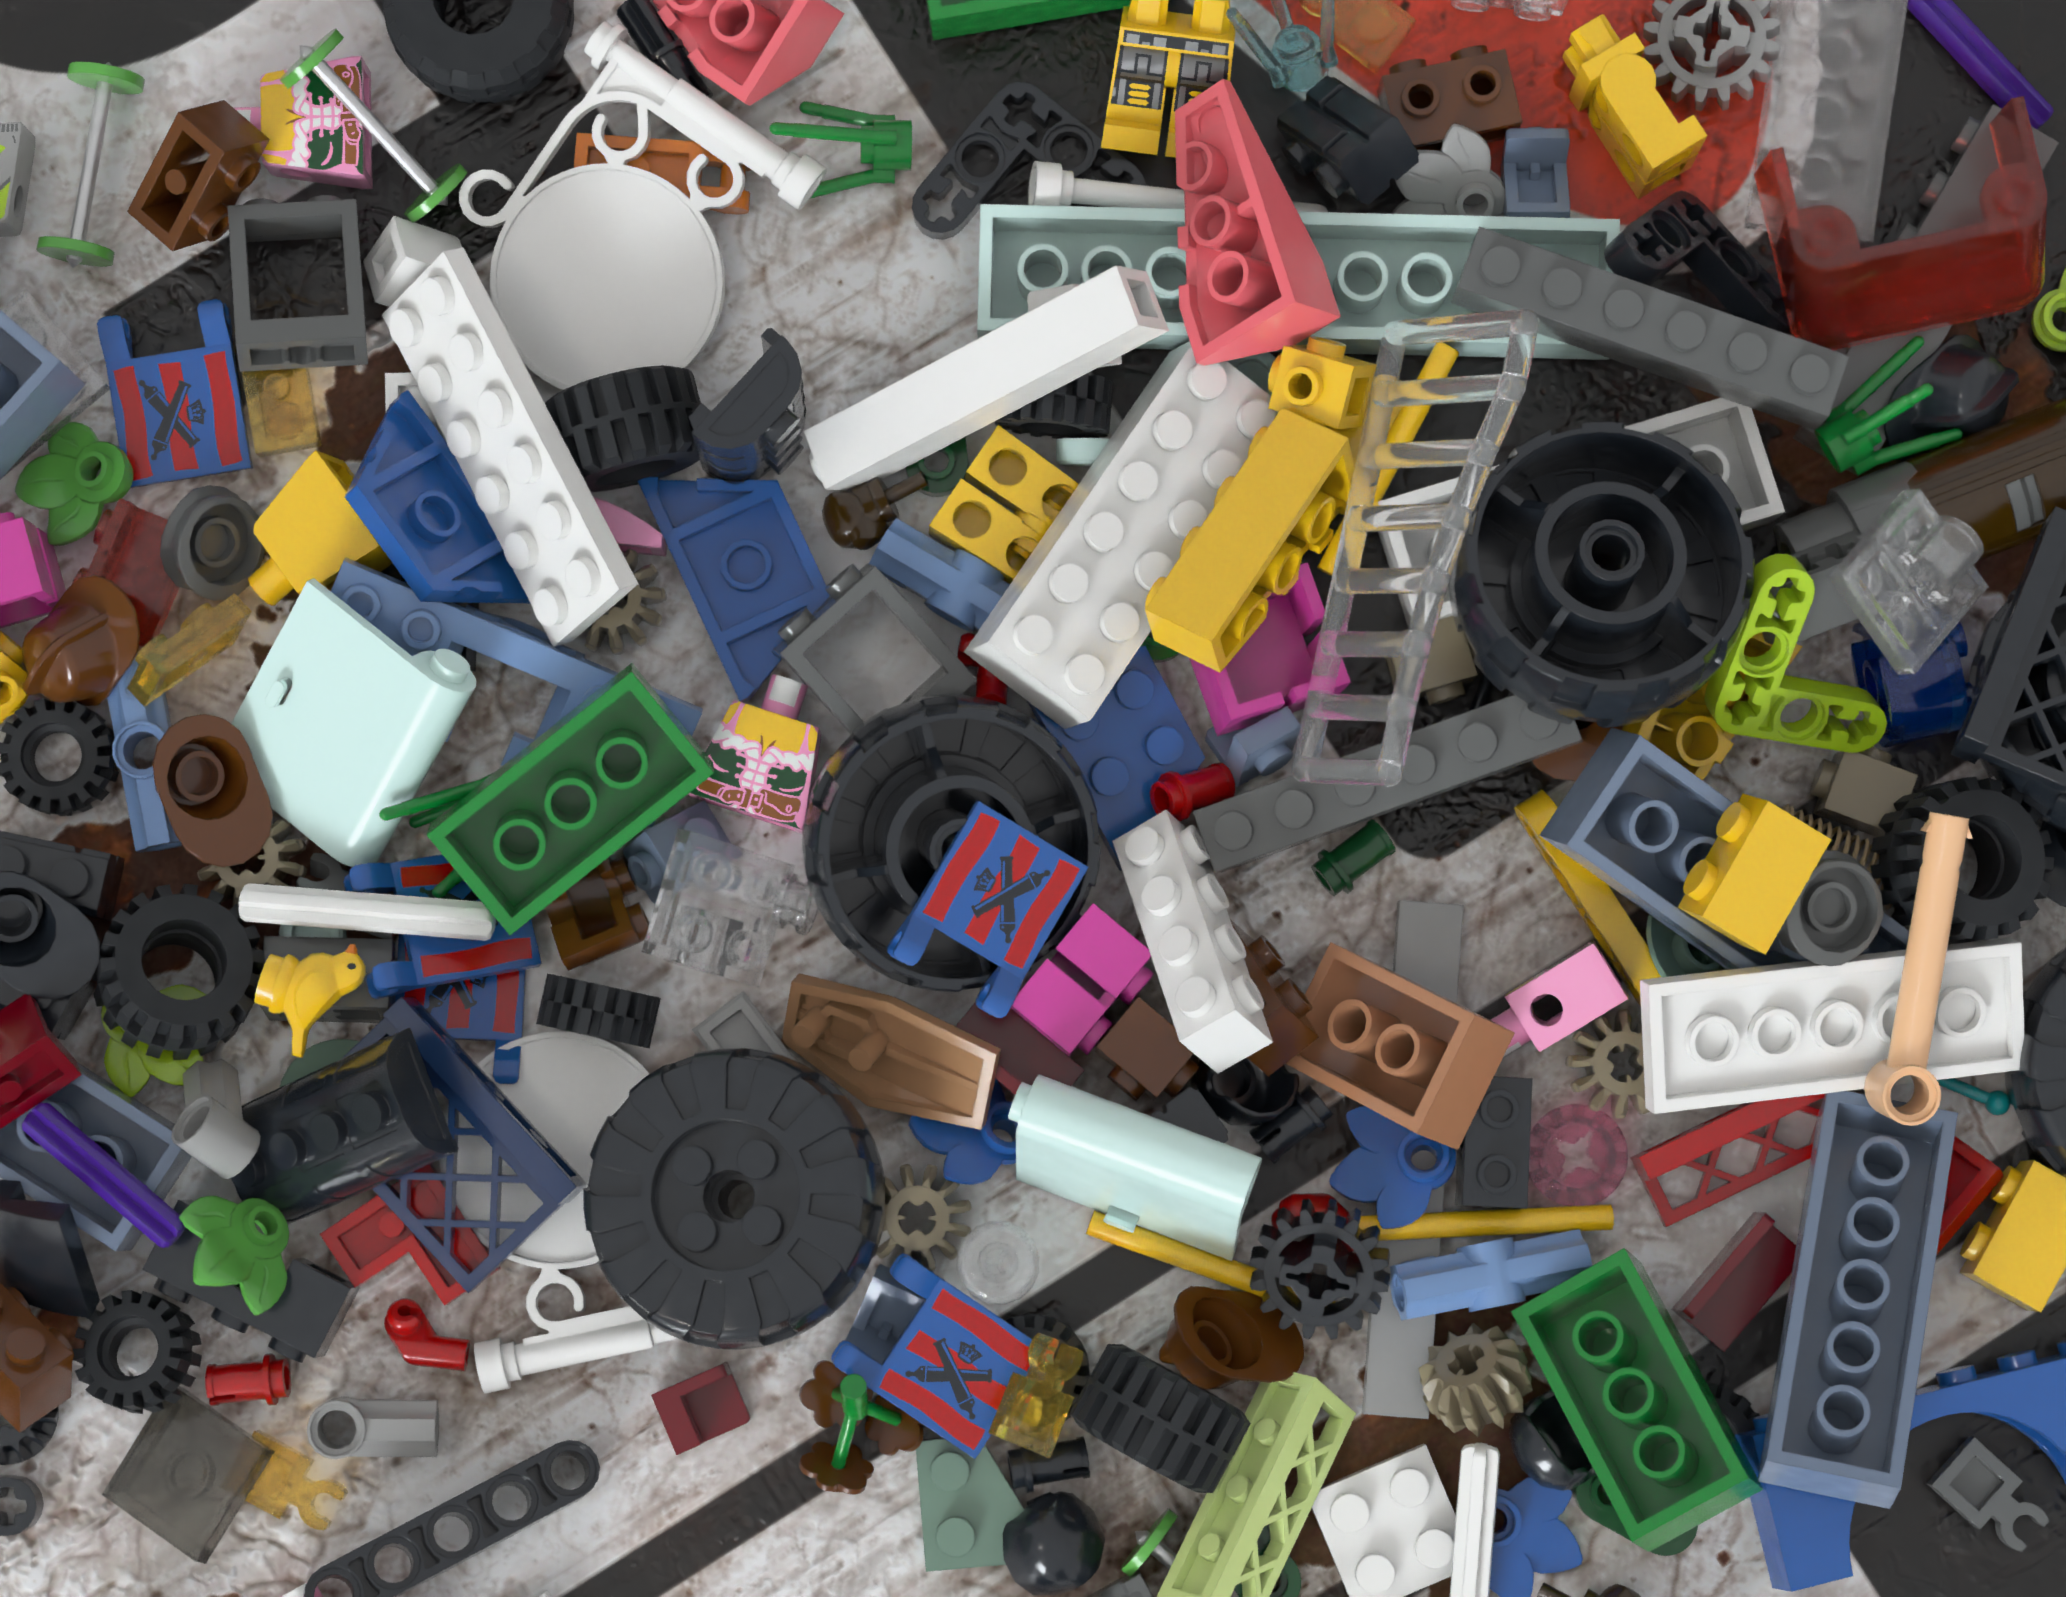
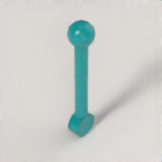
M1956 1078L1937 1080L1939 1086L1985 1104L1986 1109L1992 1115H2003L2010 1108L2009 1097L2003 1091L1995 1090L1989 1093Z

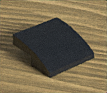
M0 1180V1283L5 1288L11 1286L17 1289L31 1306L64 1315L90 1318L100 1302V1298L70 1204L26 1200L20 1181Z

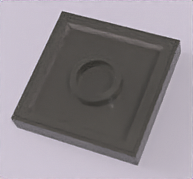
M179 1386L177 1391L183 1397L175 1404L164 1400L162 1401L164 1410L152 1412L102 1495L195 1562L206 1564L275 1451L185 1388Z

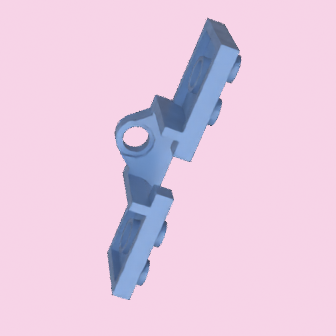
M349 558L344 559L331 589L333 594L411 656L420 652L436 651L438 649H448L461 655L464 647H467L557 685L535 738L531 739L514 732L502 760V766L618 674L616 671L585 659L586 654L563 644L553 647L545 632L524 622L486 613L468 604L464 608L453 602H421L407 583ZM653 688L692 736L702 715L703 708ZM451 730V732H450V734H449V736H448V738L446 739L445 742H448L449 737H450V735H451V733H452V730ZM655 821L648 825V827H652Z

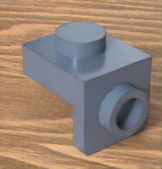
M1529 127L1510 128L1506 131L1500 167L1501 180L1505 186L1504 216L1570 218L1566 164L1570 144L1568 129Z
M1286 706L1249 727L1220 736L1216 735L1213 726L1207 730L1205 741L1220 763L1225 764L1229 768L1235 785L1239 787L1260 774L1262 776L1270 775L1286 765L1293 757L1292 751L1301 725L1289 707Z
M705 800L646 829L623 850V854L628 861V870L632 880L640 889L646 891L654 904L667 899L678 888L724 865L737 855V852Z
M879 1264L845 1340L851 1342L882 1364L925 1299L895 1280L889 1272V1267Z

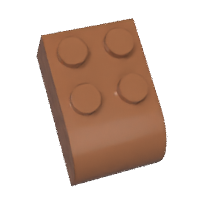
M1330 942L1305 993L1313 1007L1306 1014V1017L1319 1038L1285 1064L1416 1134L1458 1150L1515 1032L1404 976Z

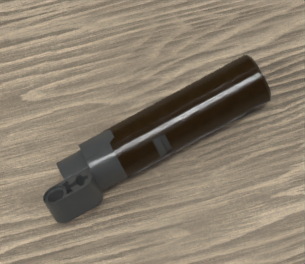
M2066 397L1962 437L1957 441L1944 444L1831 488L1828 491L1825 505L1776 523L1772 529L1779 554H1788L1796 557L1813 579L1815 586L1814 599L1797 642L1872 613L1879 606L1880 599L2036 539L2041 526L2055 506L2066 510ZM1787 578L1783 586H1772L1770 592L1776 598L1780 588H1791L1793 583L1790 578ZM1774 610L1773 615L1781 618L1777 611ZM1762 632L1765 642L1773 645L1775 634Z

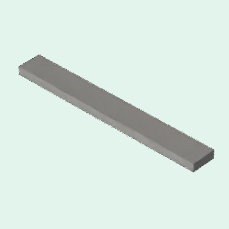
M1406 900L1397 901L1393 972L1457 1003L1464 905ZM1422 1150L1415 1153L1411 1161L1416 1168L1427 1170L1435 1165L1436 1158L1431 1152ZM1445 1184L1431 1191L1425 1213L1443 1212ZM1441 1238L1379 1241L1374 1248H1389V1266L1382 1270L1391 1274L1390 1266L1398 1265L1405 1261L1440 1256ZM1389 1284L1388 1292L1378 1293L1382 1299L1377 1315L1369 1313L1362 1413L1429 1419V1409L1423 1399L1425 1394L1422 1390L1423 1386L1420 1382L1418 1368L1429 1362L1428 1347L1434 1346L1436 1314L1401 1321L1398 1310L1393 1304Z

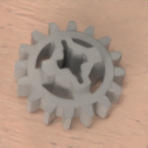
M1655 0L1652 4V14L1659 22L1644 23L1643 38L1653 43L1645 47L1644 58L1650 64H1660L1654 70L1656 74V87L1671 81L1673 83L1671 100L1677 103L1687 93L1695 95V110L1698 111L1703 110L1707 98L1710 97L1717 98L1722 111L1729 109L1731 93L1737 91L1747 101L1753 98L1754 88L1751 80L1754 78L1757 81L1768 83L1771 78L1772 68L1764 60H1778L1781 44L1770 40L1780 32L1779 18L1763 19L1770 11L1771 0H1672L1671 4ZM1705 6L1690 17L1683 16L1694 8ZM1730 9L1739 13L1749 26L1739 25L1729 12ZM1717 21L1720 40L1716 43L1715 49H1712L1710 60L1705 61L1706 48L1703 47V43H1705L1708 33L1712 32L1713 23ZM1671 50L1674 51V56L1683 57L1687 60L1694 70L1693 74L1683 69L1677 63ZM1733 65L1740 66L1739 69L1731 74L1717 77Z

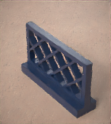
M400 997L383 1014L384 1018L342 1058L383 1040L388 1035L391 1036L404 1029L411 1028L433 1088H438L449 1100L448 1128L452 1138L456 1139L458 1144V1135L482 1136L492 1147L491 1174L457 1173L458 1152L447 1156L446 1173L410 1172L396 1178L401 1179L400 1194L389 1182L373 1188V1190L467 1293H470L565 1203H569L588 1184L415 997ZM459 1112L474 1128H459ZM504 1160L517 1175H502V1161ZM412 1180L446 1181L445 1219L421 1218L411 1207ZM457 1181L491 1182L490 1220L455 1219ZM502 1182L525 1183L544 1204L526 1221H500ZM429 1226L444 1227V1242ZM455 1227L490 1228L489 1256L472 1272L454 1254ZM500 1228L516 1229L500 1244Z

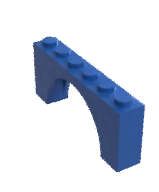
M2066 1340L2056 1343L2059 1352L2056 1355L2037 1359L2035 1350H2026L1997 1357L1999 1369L1976 1374L1974 1365H1965L1935 1373L1938 1384L1916 1389L1910 1430L1927 1421L1951 1414L1972 1412L1989 1416L2010 1425L2031 1439L2053 1462L2066 1484ZM1768 1414L1752 1419L1754 1430L1735 1434L1757 1478ZM1760 1482L1763 1490L1752 1495L1750 1499L1772 1588L1793 1592L1852 1577L1849 1539L1855 1502Z

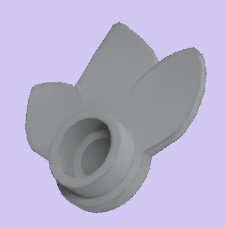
M1459 124L1451 125L1444 137L1441 151L1417 150L1419 152V162L1401 178L1395 180L1406 199L1391 214L1500 216L1504 209L1505 186L1501 178L1490 170L1491 155L1487 142L1480 134ZM1477 193L1486 197L1485 201L1476 205L1464 203L1465 198L1471 194Z

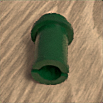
M1370 819L1364 827L1331 852L1325 849L1321 850L1317 854L1319 860L1311 868L1319 882L1332 896L1337 895L1342 890L1348 894L1354 889L1352 882L1385 857L1395 853L1396 848L1384 829L1375 820Z

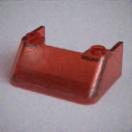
M2024 96L2011 98L1989 124L2000 168L1989 175L1980 190L1979 201L1984 223L1860 249L1855 225L1851 218L1841 209L1831 205H1817L1803 209L1797 208L1784 148L1781 147L1769 151L1754 173L1786 313L1794 337L1831 350H1837L2018 311L2029 305L2039 295L2045 280L2047 190Z

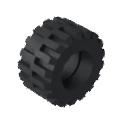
M661 365L614 372L566 388L545 402L590 492L609 491L638 485V480L647 477L662 478L681 471L700 460L692 435L694 430L689 416L701 404L694 375L689 369Z
M1977 777L1956 779L1915 789V793L1904 795L1893 804L1896 809L1895 812L1884 814L1878 826L1885 831V835L1873 838L1871 852L1879 854V864L1870 865L1871 874L1874 879L1881 878L1884 888L1881 890L1883 905L1892 904L1895 911L1891 918L1902 926H1909L1911 924L1919 871L1923 863L1922 853L1926 832L1920 831V829L1928 820L1929 812L1969 818L1968 825L1973 839L1968 840L1977 858V876L1972 890L1967 895L1959 887L1957 889L1948 945L1995 939L2001 935L2011 934L2021 928L2020 921L2031 920L2040 910L2034 900L2046 898L2051 886L2043 880L2044 873L2052 872L2054 868V857H2045L2044 845L2052 842L2048 830L2039 831L2036 822L2042 816L2035 809L2034 805L2032 807L2021 806L2024 795L2019 793L2014 787L2002 790V781L1992 778L1977 780Z
M170 884L158 886L149 899L143 892L131 899L127 910L123 911L120 909L112 919L110 927L101 943L100 961L92 977L93 981H97V986L93 993L96 1006L106 1007L107 1010L103 1021L108 1028L113 1030L120 1026L125 1031L121 1039L123 1043L132 1049L138 1040L146 1043L149 1046L145 1055L158 1059L163 1049L173 1050V1060H186L192 1050L198 1049L200 1055L203 1056L214 1051L220 1040L224 1043L228 1042L236 1034L240 1024L244 1023L254 1004L260 973L265 964L264 950H256L255 948L260 935L255 925L247 928L243 927L241 924L243 920L239 916V906L235 904L228 911L220 905L224 895L215 890H211L208 898L197 896L198 885L183 884L179 894H172ZM180 945L187 947L201 955L208 963L214 976L215 987L209 994L197 999L179 1000L170 998L156 990L148 981L143 971L141 959L148 951L159 946Z
M1107 1344L1070 1412L1078 1426L1094 1437L1157 1473L1198 1493H1213L1251 1424L1240 1409L1123 1344Z

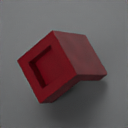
M724 1362L651 1395L676 1455L695 1448L705 1441L750 1421L749 1411L728 1362Z

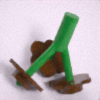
M819 1361L813 1369L814 1378L807 1380L800 1389V1401L804 1407L814 1411L813 1417L817 1425L828 1428L837 1423L841 1426L836 1444L832 1446L827 1442H816L812 1445L811 1452L802 1455L799 1462L801 1472L808 1477L815 1478L816 1485L824 1491L844 1492L855 1495L865 1490L867 1479L872 1476L874 1466L871 1462L862 1459V1451L851 1442L855 1427L862 1422L866 1415L869 1416L865 1422V1433L869 1439L878 1442V1448L882 1454L892 1456L899 1449L905 1452H912L922 1443L924 1437L922 1423L880 1395H877L875 1403L870 1401L874 1391L867 1387L864 1378L858 1374L847 1375L830 1361Z

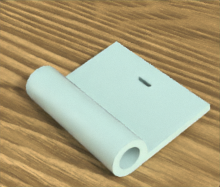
M313 578L308 580L303 587L231 724L240 730L250 748L253 760L268 793L271 808L340 863L350 867L365 863H377L403 818L401 816L384 821L379 816L381 809L414 798L476 688V678L470 670L467 660L454 651L438 649L436 651L420 652L411 656Z
M1040 1074L1036 1077L1033 1085L1021 1082L1008 1115L1009 1120L1018 1123L1016 1129V1180L1106 1214L1103 1220L1105 1223L1124 1231L1133 1233L1137 1225L1232 1261L1237 1248L1242 1215L1262 1162L1261 1157Z

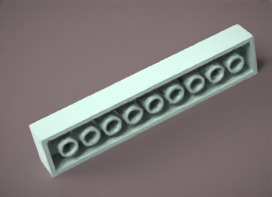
M980 204L978 338L1027 313V296L1029 292L1070 284H1082L1117 265L1147 271L1169 329L1168 332L1135 349L1174 350L1189 341V337L1179 309V286L1186 284V251L1178 248L1177 227L1185 226V209ZM1298 212L1323 260L1341 315L1340 318L1311 336L1322 337L1347 345L1345 354L1429 356L1434 345L1439 341L1459 352L1458 356L1609 360V358L1453 304L1451 300L1479 226L1613 273L1604 258V250L1620 233V219ZM1309 337L1296 345H1307ZM1283 349L1272 352H1282Z

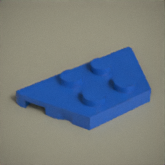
M406 390L389 405L344 497L421 602L531 604L513 568L507 562L504 551L484 512L478 506L475 494L457 459L451 453L446 441L409 390Z
M658 477L640 479L638 483L735 693L739 701L745 703L754 696L782 661V658L773 650L783 641L782 637L777 633L778 630L804 607L813 613L831 597L825 591L826 583L778 480L727 482L723 479L697 478V481L659 480Z
M1140 646L1090 721L1064 729L1028 702L1039 724L1065 746L1083 772L1091 789L1098 812V833L1120 871H1122L1113 841L1157 815L1150 799L1152 785L1158 781L1161 774L1169 771L1178 772L1181 775L1198 770L1205 759L1201 748L1146 646Z

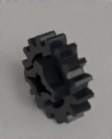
M1303 1199L1300 1215L1294 1217L1284 1207L1279 1209L1276 1218L1278 1229L1263 1224L1258 1237V1241L1262 1246L1253 1247L1249 1264L1257 1268V1270L1252 1272L1250 1280L1251 1290H1267L1261 1299L1260 1309L1262 1312H1270L1276 1308L1281 1310L1279 1328L1283 1330L1291 1326L1294 1321L1302 1323L1303 1338L1305 1339L1312 1337L1316 1326H1324L1331 1340L1337 1339L1339 1325L1344 1321L1357 1332L1362 1328L1364 1316L1362 1309L1377 1315L1382 1299L1378 1293L1388 1292L1391 1274L1382 1270L1389 1266V1248H1374L1379 1242L1380 1229L1376 1225L1361 1230L1359 1223L1362 1211L1357 1208L1349 1212L1345 1218L1337 1215V1200L1334 1199L1328 1201L1324 1212H1315L1314 1205L1310 1199ZM1311 1234L1300 1242L1293 1241L1301 1236ZM1342 1241L1348 1244L1354 1252H1349ZM1314 1264L1326 1265V1274L1319 1275L1314 1273ZM1286 1286L1291 1287L1298 1297L1291 1293ZM1340 1297H1344V1298H1345V1299H1343V1300H1341V1301L1332 1303L1333 1301L1337 1300V1299L1340 1298Z

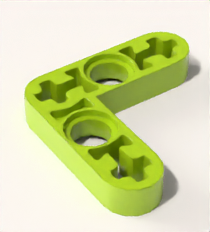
M1774 554L1766 557L1755 565L1754 587L1741 634L1727 659L1708 682L1704 698L1707 709L1716 723L1724 731L1731 734L1848 753H1857L1870 749L1884 735L1887 720L1884 711L1867 690L1854 686L1784 675L1812 605L1815 586L1813 579L1796 557L1788 554ZM1790 578L1793 583L1792 587L1780 588L1776 598H1774L1770 592L1772 586L1781 587L1786 582V579ZM1774 610L1777 611L1781 618L1773 615ZM1761 632L1775 634L1774 643L1765 654L1757 657L1744 655L1745 645L1751 637ZM1738 671H1741L1744 674H1746L1744 680ZM1744 690L1749 697L1748 700L1738 701ZM1801 698L1811 700L1810 709L1802 719L1795 722L1780 720L1781 712L1791 701ZM1728 700L1737 701L1732 710H1729L1726 705ZM1829 708L1835 716L1829 715ZM1862 711L1865 715L1863 720H1855L1859 712ZM1839 719L1852 720L1848 729L1844 727Z

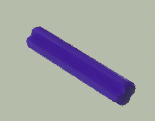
M1953 0L1906 1L1907 9L2002 110L2037 130L2051 118L2054 113L2053 107Z
M41 1102L25 1117L21 1127L26 1134L156 1245L168 1248L182 1235L186 1227L179 1219L180 1214L51 1104Z

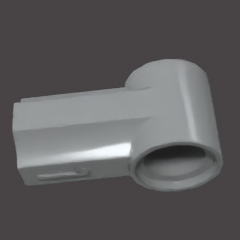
M223 1059L214 1062L198 1060L183 1073L185 1109L175 1122L171 1138L174 1144L221 1178L229 1179L239 1174L250 1163L257 1152L261 1136L257 1129L243 1120L238 1070Z
M333 1398L316 1408L310 1416L307 1425L308 1441L317 1453L325 1458L335 1460L346 1457H437L439 1440L438 1400ZM340 1410L351 1415L355 1421L356 1434L350 1444L336 1445L326 1438L323 1432V1421L328 1412Z

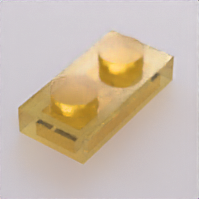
M309 368L242 372L255 453L259 457L322 446Z
M235 593L214 608L208 602L199 606L182 623L181 631L169 639L164 634H160L139 651L135 657V661L139 666L127 689L145 707L232 646L252 611Z

